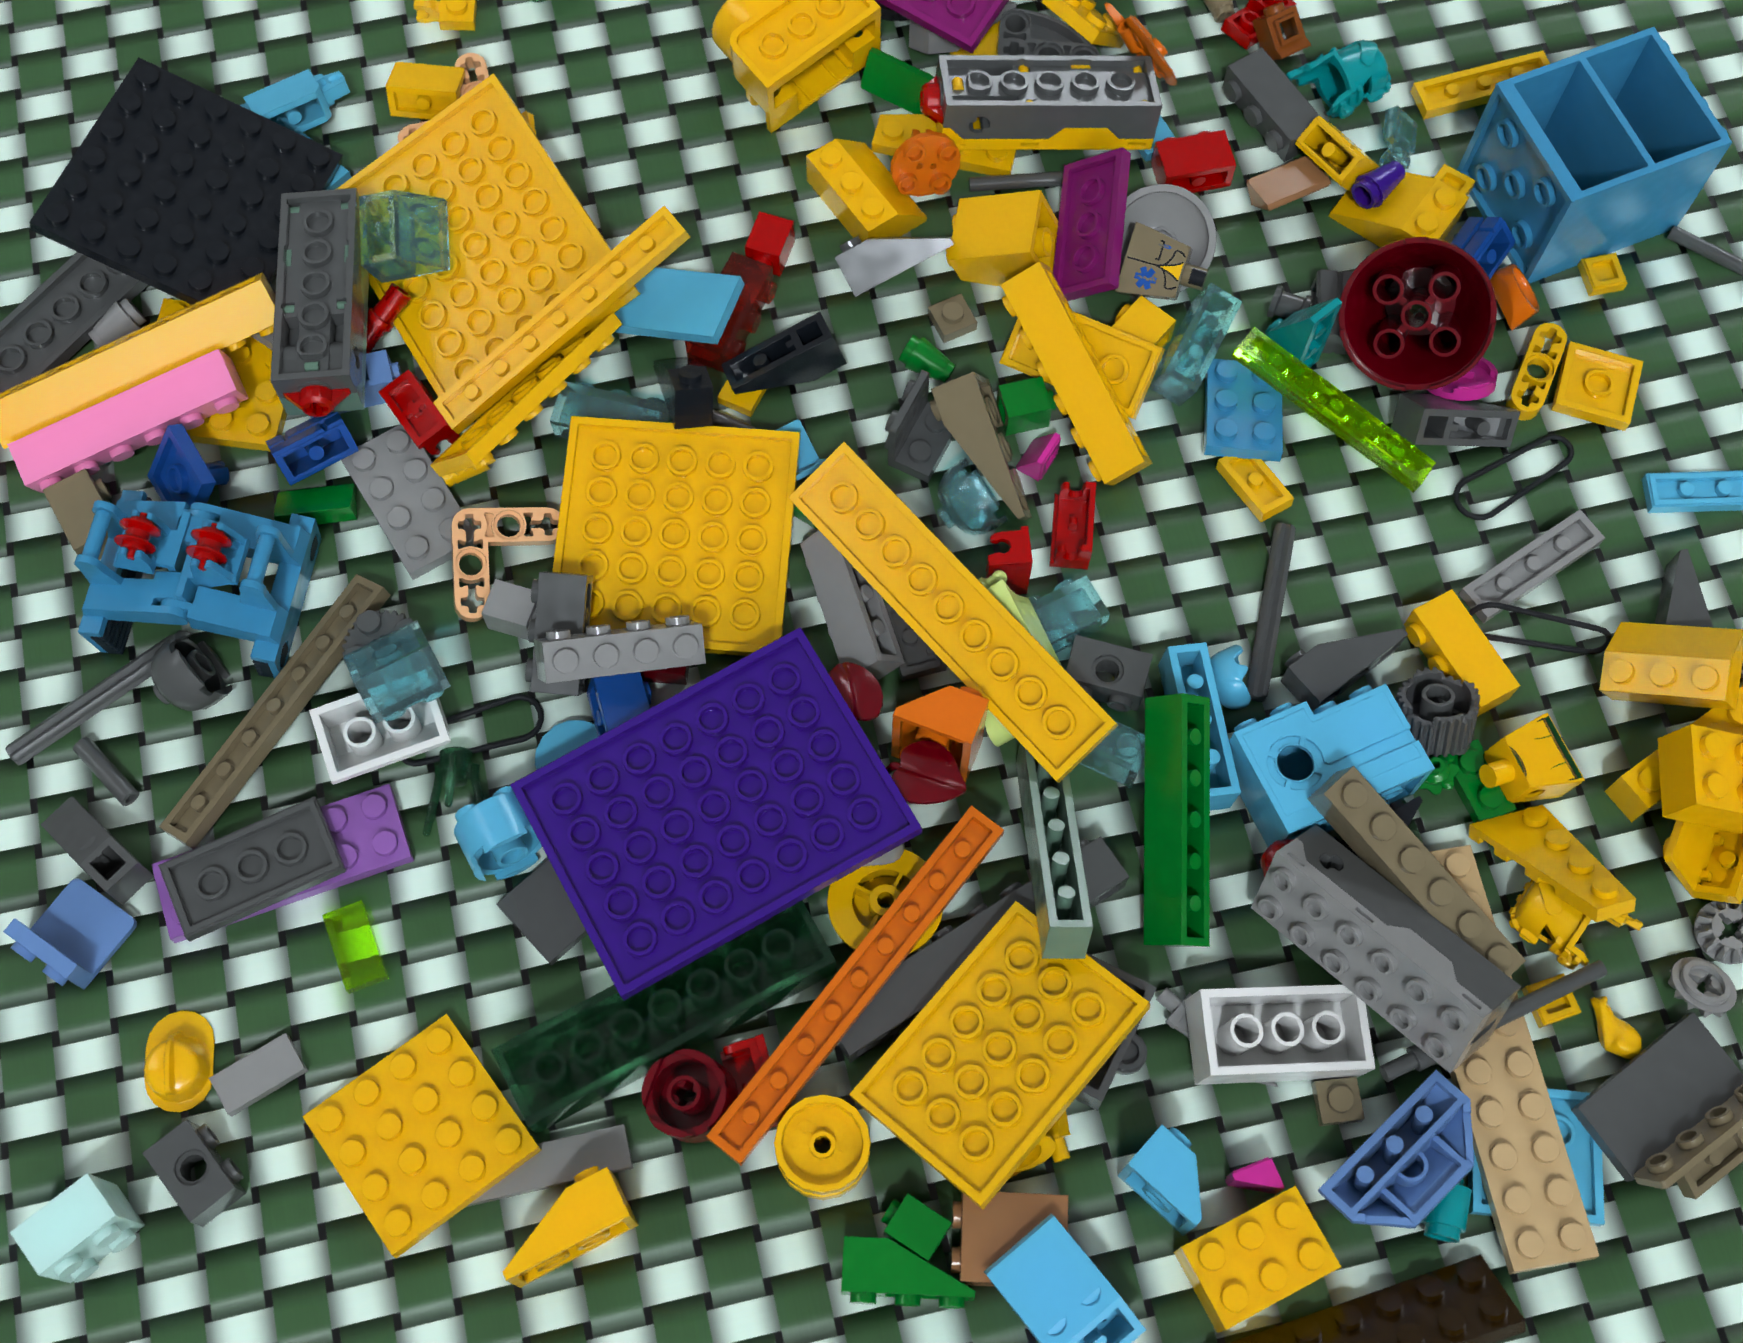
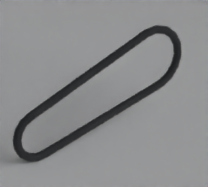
M1558 434L1546 435L1462 479L1455 487L1453 493L1454 503L1464 516L1473 520L1492 518L1567 466L1573 459L1574 447L1564 436ZM1558 440L1566 445L1568 456L1563 462L1491 512L1484 515L1474 514L1462 506L1459 493L1466 483L1546 441Z
M1499 602L1478 604L1469 610L1470 615L1473 616L1482 609L1499 608L1603 633L1606 637V642L1594 649L1484 634L1491 641L1593 655L1605 651L1612 639L1611 633L1601 626Z
M517 694L447 717L448 724L515 700H524L531 703L538 712L536 726L530 733L524 736L427 759L413 761L407 758L401 761L413 767L423 766L525 742L533 738L540 731L544 721L543 709L539 702L531 696Z

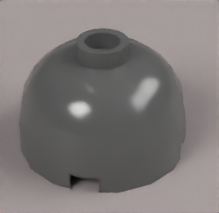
M179 630L167 639L154 653L151 661V678L154 683L153 691L159 700L165 704L171 703L173 706L187 711L204 710L217 704L232 691V685L226 687L222 679H226L230 675L219 656L207 643L202 640L196 645L193 641L187 639L192 633Z

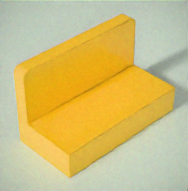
M396 62L386 83L390 116L432 119L461 97L460 89L466 76L465 69L463 67Z

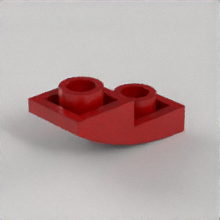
M1249 0L1246 7L1225 19L1221 31L1247 50L1259 42L1252 21L1264 15V8L1279 2H1283L1285 7L1293 6L1297 3L1293 0Z

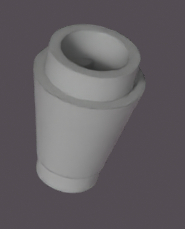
M124 298L120 303L116 300L88 335L101 347L140 329L141 325L147 320L128 298Z

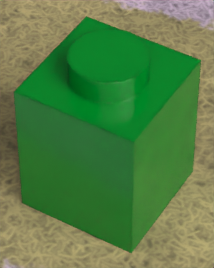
M1042 376L998 386L996 402L1006 436L1049 427L1051 413L1056 411V404L1053 399L1054 393L1052 389L1046 390Z
M908 1193L902 1203L894 1199L881 1219V1222L887 1225L883 1233L884 1237L889 1238L928 1263L952 1222Z

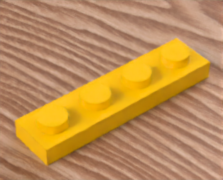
M1544 50L1415 82L1410 92L1424 120L1487 104L1496 83L1546 66L1550 62Z

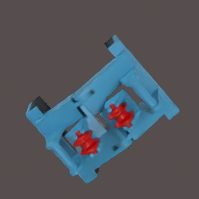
M123 490L121 499L117 500L116 505L102 500L94 501L92 511L95 515L82 554L76 556L74 565L90 583L82 607L83 617L78 629V633L100 652L123 655L133 622L187 625L189 622L193 629L254 642L250 657L253 660L254 666H256L255 669H257L258 675L276 678L286 665L322 539L315 518L292 513L289 524L201 502L192 503L190 507L187 502L152 501L144 491ZM106 533H108V539L100 561L98 558L103 546ZM246 557L252 558L247 578L241 580L240 595L212 589L213 587L228 584L238 585ZM269 562L279 564L271 594L263 584ZM156 566H157V567H162V568H167L169 572H165V571H156V572H155V569H156ZM143 573L154 575V579L141 578Z

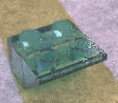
M398 190L359 196L361 266L381 283L450 270L448 203L445 199Z

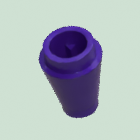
M1393 160L1358 176L1351 190L1356 203L1365 209L1379 207L1401 180L1405 178L1404 167L1398 161Z

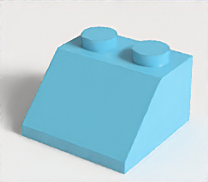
M1161 1125L1117 1176L1184 1236L1202 1220L1196 1154L1189 1149L1192 1144L1183 1133L1174 1127L1168 1130L1164 1125Z

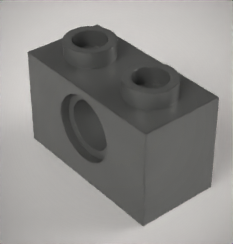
M1075 635L1066 671L1094 700L1107 703L1108 707L1116 711H1138L1153 654ZM1101 671L1109 672L1114 676L1115 680L1104 682L1097 677L1096 673Z
M186 1119L142 1154L189 1222L204 1227L246 1194V1191L239 1183L244 1176L229 1157L223 1160L215 1147L220 1142L206 1124L198 1126ZM205 1160L206 1171L200 1179L192 1181V1167L198 1161Z

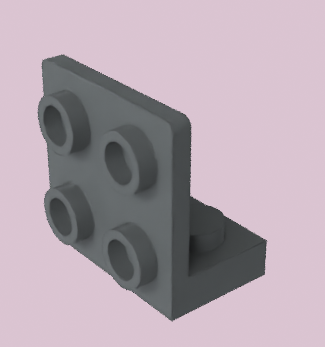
M922 370L916 381L911 379L908 382L902 396L904 403L900 410L894 409L887 420L885 431L889 433L885 442V449L888 450L889 466L929 483L953 436L942 421L938 422L932 412L930 402H928L930 373Z

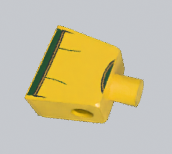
M1548 713L1511 732L1486 750L1484 758L1487 764L1482 765L1479 769V777L1483 785L1487 788L1500 786L1506 799L1511 803L1559 798L1585 781Z

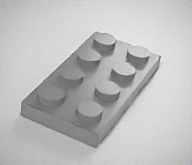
M401 424L358 446L359 451L341 460L412 580L452 559V520L461 508L442 477H439L430 466L432 461L424 448L419 449ZM466 518L464 525L458 526L459 529H464L466 532V545L458 544L459 549L477 546L473 545L474 529Z

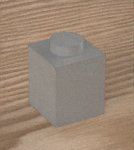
M495 579L481 614L488 629L528 640L530 619H536L537 603H532L531 589Z

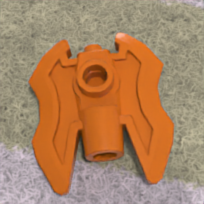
M1105 3L1106 11L1117 27L1118 33L1130 53L1136 54L1135 56H1151L1155 76L1163 78L1169 85L1176 86V76L1164 59L1168 51L1163 44L1156 38L1152 39L1150 32L1135 16L1130 15L1125 19L1112 4Z

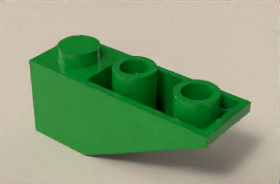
M844 1236L841 1295H850V1303L876 1304V1297H894V1305L919 1307L921 1299H937L939 1308L964 1309L965 1301H973L975 1299V1290L889 1238Z

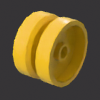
M817 1095L802 1099L790 1107L780 1120L774 1140L780 1172L788 1185L805 1197L819 1200L841 1197L855 1188L867 1171L871 1147L867 1124L858 1110L842 1098ZM824 1140L830 1141V1150L826 1153H819L814 1148V1144L821 1146Z

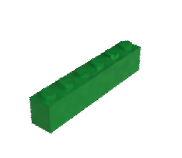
M1184 693L1145 698L1144 945L1210 947V698Z

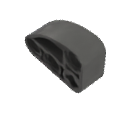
M1017 8L1009 9L1001 15L996 55L1100 56L1097 48L1069 25L1051 16Z

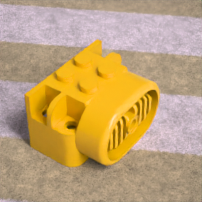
M727 0L714 19L712 38L714 43L732 62L734 76L746 90L747 100L754 106L760 105L765 111L767 129L770 133H773L865 67L869 51L872 47L881 51V7L875 0ZM858 31L862 32L861 36L855 37Z

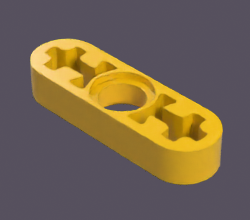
M1544 323L1539 325L1528 342L1506 400L1507 408L1520 411L1518 420L1526 421L1533 419L1546 400L1567 344V334L1557 324ZM1545 337L1551 339V347L1546 354L1541 353ZM1527 366H1541L1546 372V377L1535 378L1531 376ZM1527 389L1533 390L1528 401L1529 406L1522 405V396Z

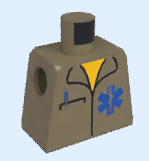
M1136 222L1120 272L1118 289H1115V292L1127 296L1140 297L1142 295L1146 298L1177 300L1181 286L1202 291L1209 269L1189 264L1192 254L1191 247L1142 223Z

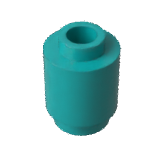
M1464 1179L1421 1222L1425 1225V1236L1444 1242H1460L1461 1233L1466 1232L1472 1193L1470 1188L1463 1186Z

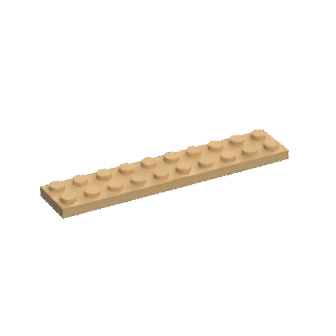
M1471 845L1430 851L1495 925ZM1517 994L1513 1001L1519 999ZM1522 1016L1494 1030L1489 1040L1450 1073L1453 1085L1470 1098L1473 1149L1509 1275L1587 1261L1599 1257L1525 1017Z

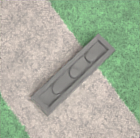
M1579 509L1463 587L1459 596L1470 609L1486 602L1512 605L1599 546L1605 537ZM1486 608L1475 614L1484 624L1502 612L1503 609Z

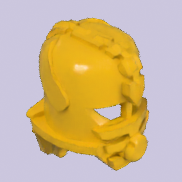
M1532 879L1530 882H1526L1523 887L1524 892L1516 898L1517 903L1514 907H1510V927L1514 928L1519 933V936L1528 943L1536 945L1540 939L1550 945L1548 950L1557 955V962L1564 967L1573 970L1578 964L1584 967L1587 966L1589 960L1585 953L1574 945L1592 919L1555 895V887L1549 883H1537ZM1628 914L1605 920L1618 928L1627 925L1640 931L1643 926L1641 921L1631 918ZM1543 928L1546 930L1552 941L1543 936L1542 934H1540Z

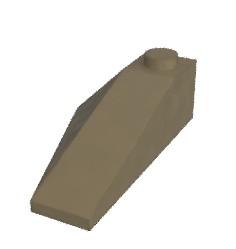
M971 372L931 388L934 399L930 400V406L936 420L943 422L947 430L1017 519L1027 520L1032 518L1020 477L1015 468L1009 469L1008 462L1012 461L1013 453L1003 433L998 432V427L1003 426V421L989 379Z

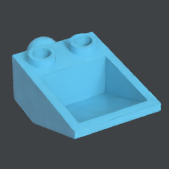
M1052 1213L984 1271L1038 1343H1132L1146 1331L1122 1297Z

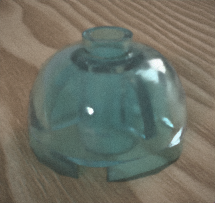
M964 457L954 464L939 482L938 497L942 507L937 509V512L949 529L956 525L965 534L973 536L984 535L1009 521L1006 513L998 516L996 510L999 509L1000 503L976 469L969 474L965 467L969 465L970 461Z

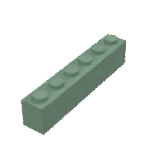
M1020 744L1016 768L1042 958L1085 959L1093 930V922L1070 776L1068 774L1062 781H1055Z

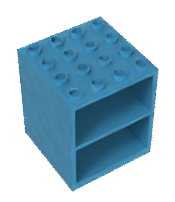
M1651 27L1496 83L1457 171L1476 180L1469 194L1484 219L1486 217H1501L1507 223L1515 239V244L1507 256L1511 263L1521 270L1530 284L1575 267L1581 259L1615 252L1668 232L1674 225L1678 226L1732 144V141L1726 129L1720 125L1710 110L1705 98L1701 97L1689 79L1687 71L1680 66L1670 51L1668 43L1662 39L1655 27Z

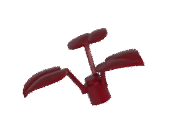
M850 662L837 664L828 674L856 720L870 721L876 719L883 707V693L877 679L867 669L858 664ZM922 740L909 744L901 753L900 763L891 762L886 767L889 774L896 770L891 778L908 803H941L966 793L965 781L953 755L943 745L934 741Z

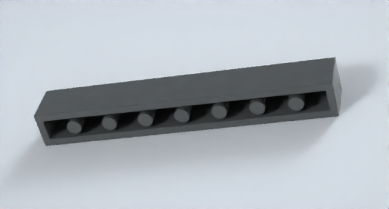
M1101 836L1091 843L1088 839L1080 841L1090 909L1123 889L1129 878V875ZM1032 880L1023 886L1020 882L1010 885L1000 893L1001 900L990 907L986 903L977 906L965 916L966 922L955 929L951 925L942 928L931 937L933 943L920 951L916 950L910 953L838 1043L848 1062H853L906 1028L1015 901L1036 916Z

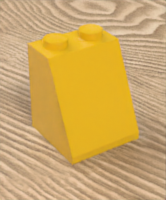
M1041 190L959 199L957 213L952 218V238L955 244L946 249V258L949 266L954 269L961 281L1001 287V284L1039 261L1049 266L1053 273L1058 219Z

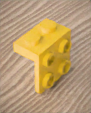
M1676 820L1671 836L1664 842L1663 857L1691 897L1741 905L1743 899V833Z

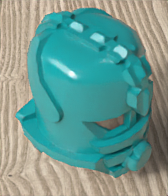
M1369 40L1355 41L1338 50L1336 47H1333L1325 56L1321 54L1316 60L1308 62L1286 74L1290 81L1296 79L1299 87L1314 83L1317 92L1330 108L1326 112L1327 116L1331 115L1332 118L1337 116L1340 119L1347 118L1361 104L1362 100L1368 99L1370 103L1376 102L1391 89V77L1388 73V65L1384 55L1377 48L1378 44Z

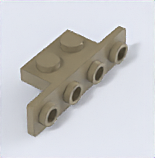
M1743 1084L1737 1087L1734 1095L1723 1104L1708 1110L1705 1113V1118L1694 1127L1679 1133L1675 1138V1142L1661 1153L1649 1157L1645 1162V1166L1633 1175L1637 1184L1665 1190L1677 1182L1684 1197L1697 1199L1743 1162Z

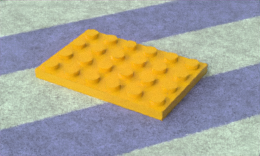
M1015 901L849 1095L864 1110L984 1210L1151 1008L1150 1002L1087 954L1085 959L1042 958L1037 917Z

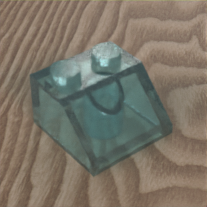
M417 620L343 656L353 683L375 724L383 720H395L402 716L407 708L421 701L424 703L433 701L440 697L445 689L451 687Z

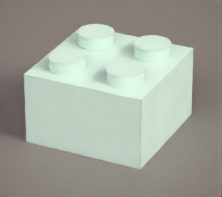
M86 1173L12 1230L10 1234L39 1276L67 1283H78L91 1276L99 1268L98 1262L109 1253H117L128 1247L136 1239L135 1233L144 1227L145 1224L117 1184Z

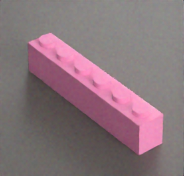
M217 349L7 445L24 486L44 493L43 489L83 469H86L90 475H93L100 470L99 466L110 461L119 462L126 460L135 454L134 450L145 445H159L168 425L183 424L186 430L197 428L204 423L205 418L216 413L226 414L236 410L239 407V403L249 399L232 358L220 349Z

